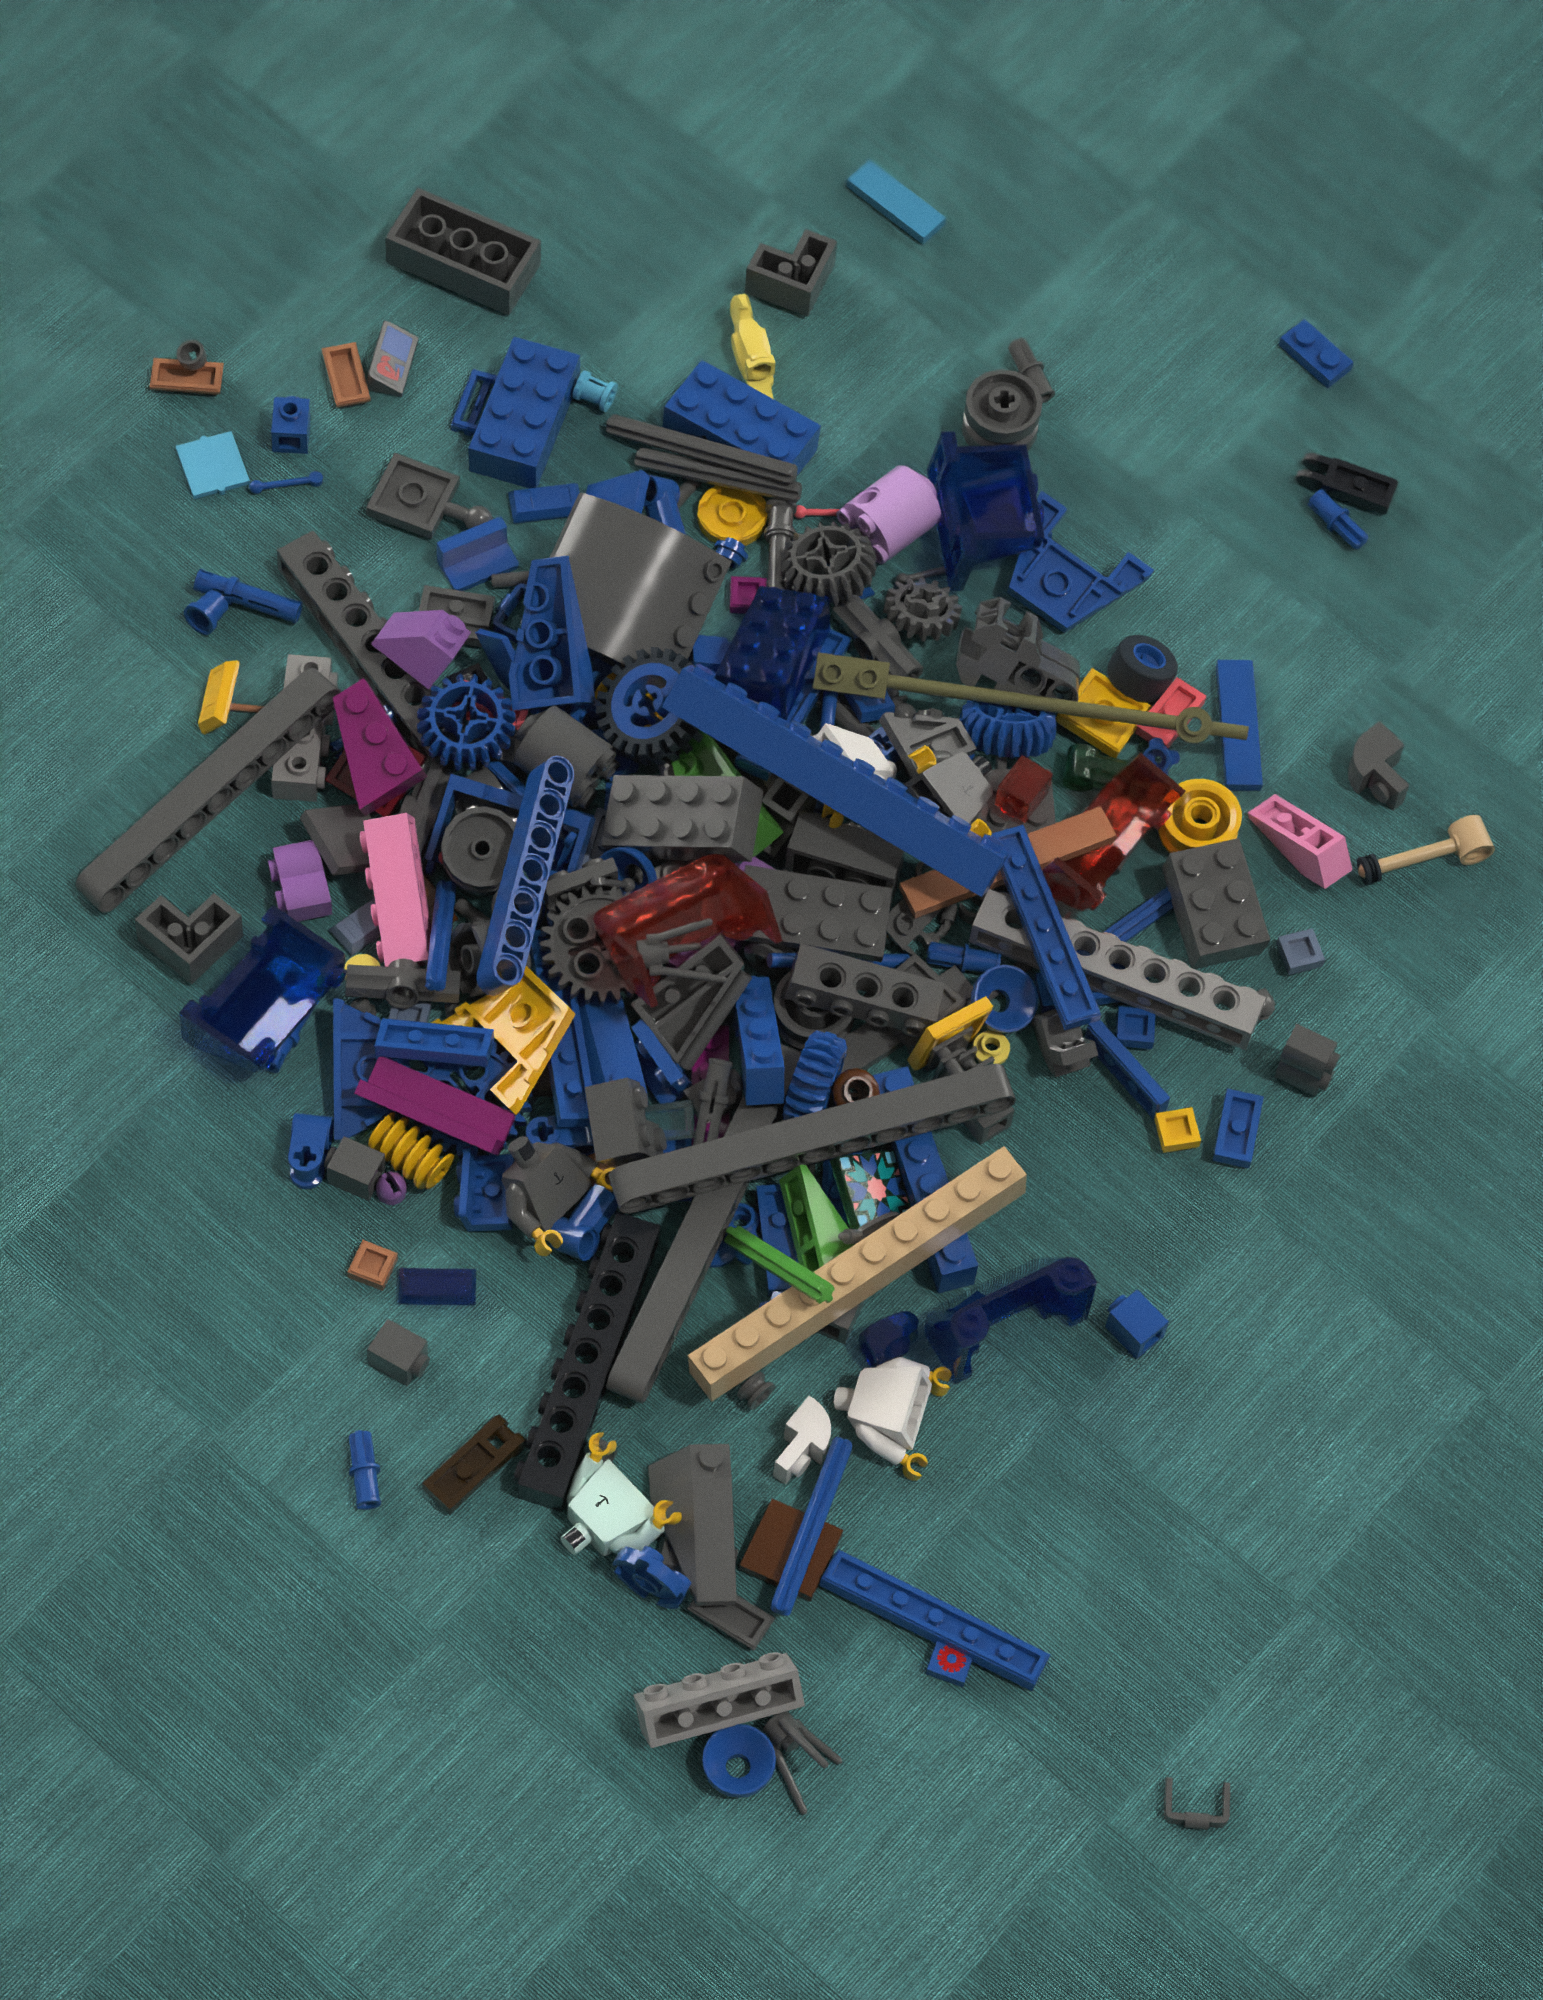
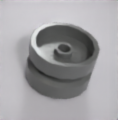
M999 369L989 371L976 378L967 390L963 415L962 433L966 443L975 453L992 460H1011L1028 452L1036 441L1043 400L1039 388L1030 378L1011 370Z
M486 806L469 808L455 816L446 827L441 843L443 869L450 881L454 882L460 890L476 896L495 894L500 886L516 825L514 820L502 811ZM484 846L489 848L486 855H479L475 848L480 851L481 847Z

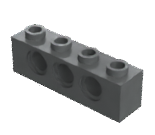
M800 943L793 960L785 999L792 1000L802 1007L825 1009L838 1017H854L865 1020L868 1024L875 1027L887 1026L901 1030L911 1037H921L928 1026L937 1022L945 983ZM823 980L829 981V982H831L835 987H834V988L826 987L825 985L822 984L821 981H823ZM858 990L865 991V992H867L871 997H870V998L863 997V996H861L857 991H858ZM893 1000L902 1001L907 1007H899Z

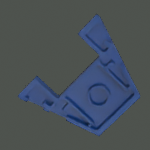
M1041 491L1036 500L1007 593L1060 631L1066 633L1147 581L1152 576L1154 569L1130 552H1127L1109 577H1105L1048 537L1065 516L1067 508Z

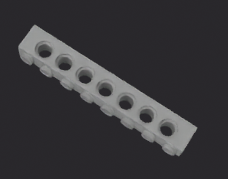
M989 889L972 924L969 942L1040 970L1023 927L1014 929L1007 925L1009 923H1016L1022 927L1009 893L996 892ZM1062 918L1075 952L1077 950H1085L1091 954L1089 956H1082L1076 952L1091 990L1156 1014V1016L1243 1050L1247 1049L1260 1018L1266 997L1259 995L1257 991L1250 987H1239L1226 982L1214 973H1203L1190 968L1181 960H1170L1157 955L1145 946H1134L1121 941L1112 933H1101L1085 927L1082 922L1076 919ZM1118 963L1126 969L1119 970L1112 967L1111 964ZM1146 977L1157 978L1160 983H1151ZM1187 990L1192 992L1195 996L1187 997L1183 995L1180 991ZM1223 1004L1230 1010H1220L1215 1005Z

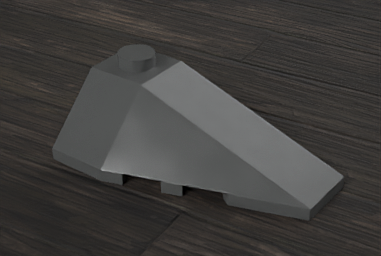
M729 1444L688 1445L648 1466L650 1503L655 1507L661 1500L673 1501V1504L666 1509L667 1519L674 1512H679L682 1515V1519L678 1524L664 1525V1535L676 1554L681 1573L691 1581L689 1590L696 1606L736 1605L733 1497Z

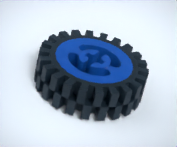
M651 647L650 654L644 649L636 651L637 660H634L630 655L624 657L623 661L626 667L623 670L616 664L613 666L611 671L617 676L614 680L605 676L602 684L608 691H598L597 699L603 705L596 706V714L602 718L597 722L599 728L605 732L603 736L630 760L636 763L639 760L643 765L650 766L652 761L657 765L666 764L665 757H668L673 762L680 759L678 750L682 749L688 754L693 750L688 742L693 738L699 743L704 737L698 732V728L662 708L682 668L694 665L680 653L677 655L671 649L665 648L663 652L659 647ZM648 692L655 700L652 701L645 694ZM657 712L664 719L661 721L654 713Z

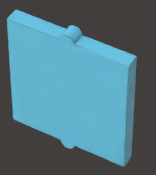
M232 431L211 437L203 435L199 440L175 446L193 499L216 493L224 495L227 490L250 485V480Z

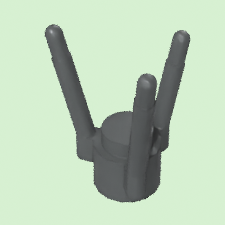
M710 918L661 933L646 934V939L636 940L638 969H649L650 976L665 975L716 983H726L727 978L721 975L662 966V964H669V954L699 950L701 948V944L698 942L668 946L667 941L664 940L713 924V920Z
M789 1711L773 1716L766 1723L763 1731L769 1737L774 1747L776 1764L799 1812L805 1815L807 1808L780 1750L784 1749L786 1753H789L800 1746L824 1769L828 1767L829 1763L815 1748L838 1765L842 1763V1758L811 1733L799 1719L795 1720Z

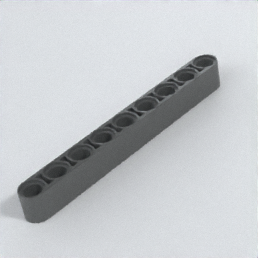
M315 668L302 672L86 867L76 880V889L102 913L115 909L335 709L333 697L341 693V691Z

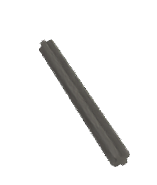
M616 414L608 418L606 423V431L610 435L788 485L797 479L798 467L792 463Z

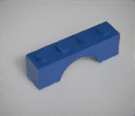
M751 976L752 980L731 1009L734 1034L740 1040L742 1083L746 1105L784 1103L785 1067L769 977Z

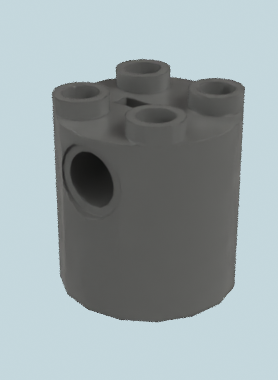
M555 705L546 711L529 716L520 726L515 736L514 765L528 775L533 769L552 756L558 755L569 760L574 769V780L568 803L574 807L580 805L586 809L590 806L597 795L595 788L603 778L606 780L610 779L619 766V762L615 760L616 748L598 737L585 725Z

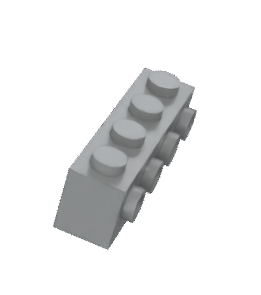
M288 654L284 688L302 672L310 668H315L338 688V672H332L331 658ZM334 710L273 765L271 781L274 799L317 802L318 788L325 789L327 767H322L321 764L322 757H329L331 736L325 735L326 725L333 726Z
M777 1652L765 1654L758 1661L747 1664L731 1663L714 1673L706 1675L701 1673L691 1674L684 1677L681 1682L670 1685H650L643 1692L633 1694L640 1729L650 1748L805 1706L798 1669L787 1653L781 1654Z

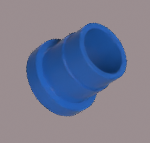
M209 590L197 602H191L184 609V617L195 631L203 635H209L217 628V622L222 618L229 606L226 599L220 593Z

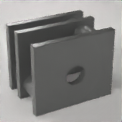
M972 1026L932 1049L925 1070L929 1072L937 1067L933 1080L994 1063L995 1059L991 1056L977 1065L974 1061L978 1051L977 1047L974 1046L967 1051L966 1048L974 1030Z

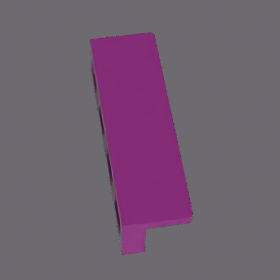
M381 1056L378 1057L368 1082L360 1079L354 1094L496 1156H499L516 1118L514 1113Z

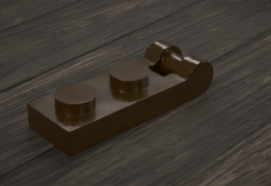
M500 1414L492 1418L422 1483V1489L449 1515L505 1463L517 1456L525 1448L527 1439L520 1432L515 1434L508 1428L509 1422ZM497 1438L503 1445L497 1449L490 1441Z

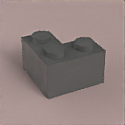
M805 229L793 254L760 243L746 270L745 293L808 317L835 266L837 241Z
M215 893L189 917L160 895L135 919L137 940L191 985L243 937L242 915Z
M626 1077L585 1087L596 1162L616 1168L623 1164L663 1154V1150L667 1148L665 1133L662 1128H659V1124L646 1120L644 1108L648 1107V1098L640 1082Z

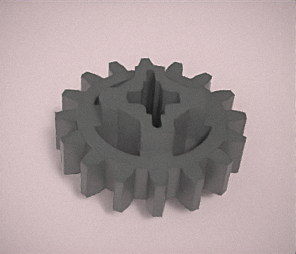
M908 577L905 580V584L896 581L893 589H888L883 613L887 614L886 619L891 623L896 622L895 628L897 631L906 630L908 638L917 634L921 641H925L927 636H931L935 641H939L941 634L949 637L951 636L952 629H957L962 605L958 604V596H949L951 588L944 587L940 589L938 581L934 580L931 584H927L924 577H920L919 582H914Z

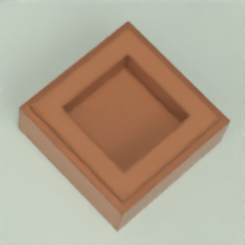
M362 1240L349 1267L347 1276L350 1279L383 1291L398 1260V1253Z

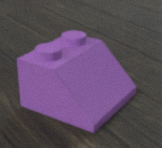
M444 610L397 612L392 614L371 645L429 689L454 659L471 632L466 629L465 624L458 617L449 615Z

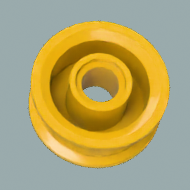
M1208 779L1186 780L1177 784L1166 795L1158 821V833L1163 846L1169 853L1237 839L1242 821L1241 807L1235 795L1218 782ZM1200 818L1206 821L1207 823L1199 824L1196 823L1194 820Z

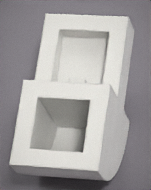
M811 1396L805 1399L785 1426L784 1439L790 1444L775 1461L773 1477L785 1485L793 1475L800 1477L811 1462V1458L822 1465L828 1452L831 1435L830 1419L823 1406Z

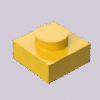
M1192 1107L1156 1113L1154 1121L1163 1153L1200 1146L1201 1138Z

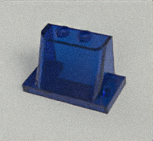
M955 431L941 432L926 470L928 479L937 491V500L941 509V521L937 524L948 587L951 588L950 591H963L974 565L1037 549L1041 546L1045 537L1042 526L1044 523V508L1042 504H1038L1036 495L1038 492V477L1036 473H1032L1027 444L958 447Z

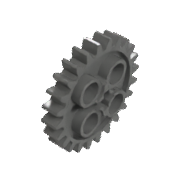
M584 886L581 889V898L577 899L574 894L569 892L567 894L568 906L557 901L555 910L558 915L547 914L546 921L552 927H542L540 935L549 940L541 941L539 950L550 953L542 957L541 963L542 965H553L548 971L547 977L549 979L558 976L561 978L557 987L559 991L567 986L571 987L570 999H574L580 992L584 994V1004L588 1005L592 996H597L600 1006L604 1005L606 996H611L613 1002L619 1004L621 992L631 999L634 996L633 985L643 990L646 986L643 976L653 978V976L649 975V969H638L636 940L646 939V934H656L660 928L656 925H647L652 920L653 913L648 912L641 915L640 911L644 902L641 900L631 905L629 903L631 896L629 891L622 898H618L615 886L612 887L609 895L603 894L602 887L597 886L595 895H590ZM608 917H616L623 926L612 930L605 926L603 920ZM578 926L585 930L587 936L582 939H574L569 936L567 930ZM626 935H631L633 938L632 940H620ZM595 940H600L602 945L607 944L606 950L601 951L599 946H594ZM571 950H572V951H581V952H579L577 955H574V956H570V955L568 954V952L571 951ZM620 951H625L633 957L634 961L630 964H620L616 961L614 955ZM583 961H590L596 965L598 970L593 974H585L580 971L578 965Z

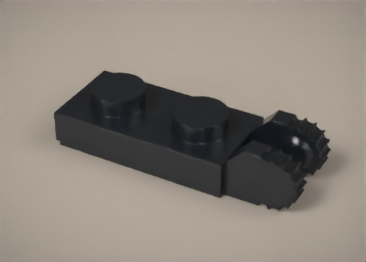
M1308 452V454L1304 455L1302 464H1304L1306 469L1299 470L1295 477V481H1297L1299 486L1306 487L1312 491L1323 489L1328 495L1384 515L1387 514L1399 481L1335 457L1331 459L1313 452Z

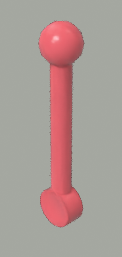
M797 505L794 517L802 519L805 516H836V512L840 509H806L802 505Z

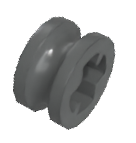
M761 1371L751 1376L737 1393L739 1399H746L748 1401L747 1407L750 1410L756 1409L764 1403L775 1389L773 1382H765V1374Z

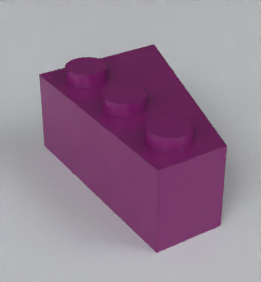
M364 678L333 697L359 810L365 816L428 777L375 692Z

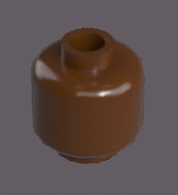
M858 1068L847 1069L835 1078L831 1086L828 1103L832 1108L854 1102L852 1098H856L855 1101L880 1095L879 1084L874 1076L866 1070Z

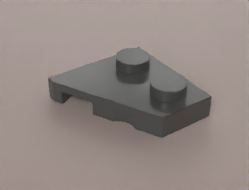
M887 712L879 719L880 724L912 778L918 775L916 772L918 768L915 766L914 760L909 759L908 755L924 745L934 751H948L952 756L961 751L971 756L977 749L959 718L942 717L935 719L928 715L916 714L913 718L894 717L893 712Z

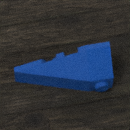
M569 556L532 560L523 601L525 608L521 628H518L516 635L518 643L514 662H511L509 670L512 711L549 709L554 705L559 708L596 704L592 666Z

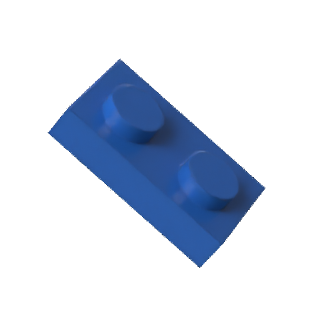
M472 1147L463 1148L462 1161L457 1162L456 1168L457 1180L460 1183V1195H456L454 1198V1212L456 1218H460L467 1232L512 1230L513 1222L506 1214V1189L502 1182L503 1173L515 1162L511 1154L476 1156Z

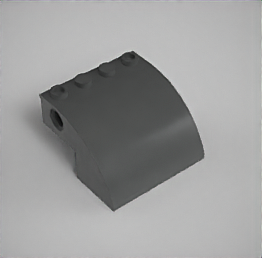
M585 493L578 494L550 558L569 556L589 656L599 658L611 666L616 664L622 670L626 667L623 661L624 657L630 655L634 660H637L636 651L644 649L650 654L651 647H659L663 652L665 648L671 649L677 655L680 653L688 659L732 562L702 543L655 519Z

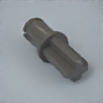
M1021 337L1012 340L1008 350L1019 369L1018 373L1030 378L1039 388L1043 400L1042 403L1049 401L1054 397L1055 391L1050 386L1043 372V363L1037 361L1025 338Z

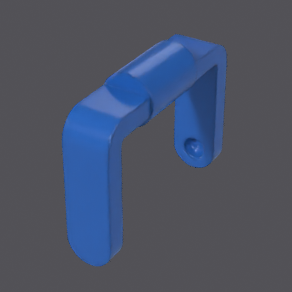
M524 583L516 585L511 594L505 596L496 609V616L493 619L494 632L507 636L509 640L518 643L516 640L517 631L502 623L505 619H508L519 603L518 600L521 595L525 596L527 585Z

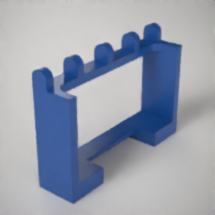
M450 774L425 859H428L425 874L433 876L437 862L441 863L438 860V855L442 849L441 843L445 829L450 823L459 792L520 810L523 796ZM566 809L562 824L580 829L567 869L568 873L581 869L596 818Z

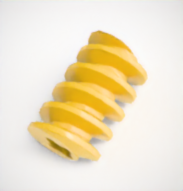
M395 1113L388 1114L372 1132L368 1147L384 1153L385 1161H391V1166L394 1170H402L404 1178L408 1180L414 1179L413 1183L418 1189L426 1188L429 1190L433 1188L446 1175L454 1160V1155L449 1153L442 1159L439 1158L443 1150L441 1144L428 1149L432 1140L430 1135H425L418 1141L417 1137L420 1127L414 1126L406 1131L409 1118L402 1117L395 1122Z

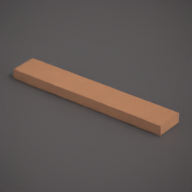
M1101 806L1027 834L1042 870L1116 842L1117 837ZM935 869L900 882L899 887L915 919L977 895ZM1000 871L989 889L1005 884Z

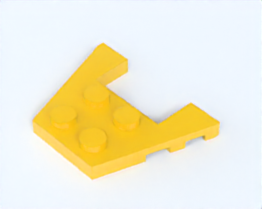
M526 966L521 981L510 989L496 996L485 995L470 1005L465 1002L455 1008L456 1013L443 1021L438 1018L431 1023L477 1027L481 1024L484 1028L494 1029V1038L517 1060V1063L490 1090L517 1115L576 1014Z

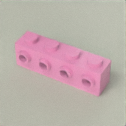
M408 813L364 820L365 831L360 832V842L363 852L368 853L370 867L365 869V876L369 890H374L376 904H371V916L374 925L379 926L381 940L376 942L378 959L380 963H385V967H388L394 960L404 958L413 960L419 966L427 965L431 924L415 818Z

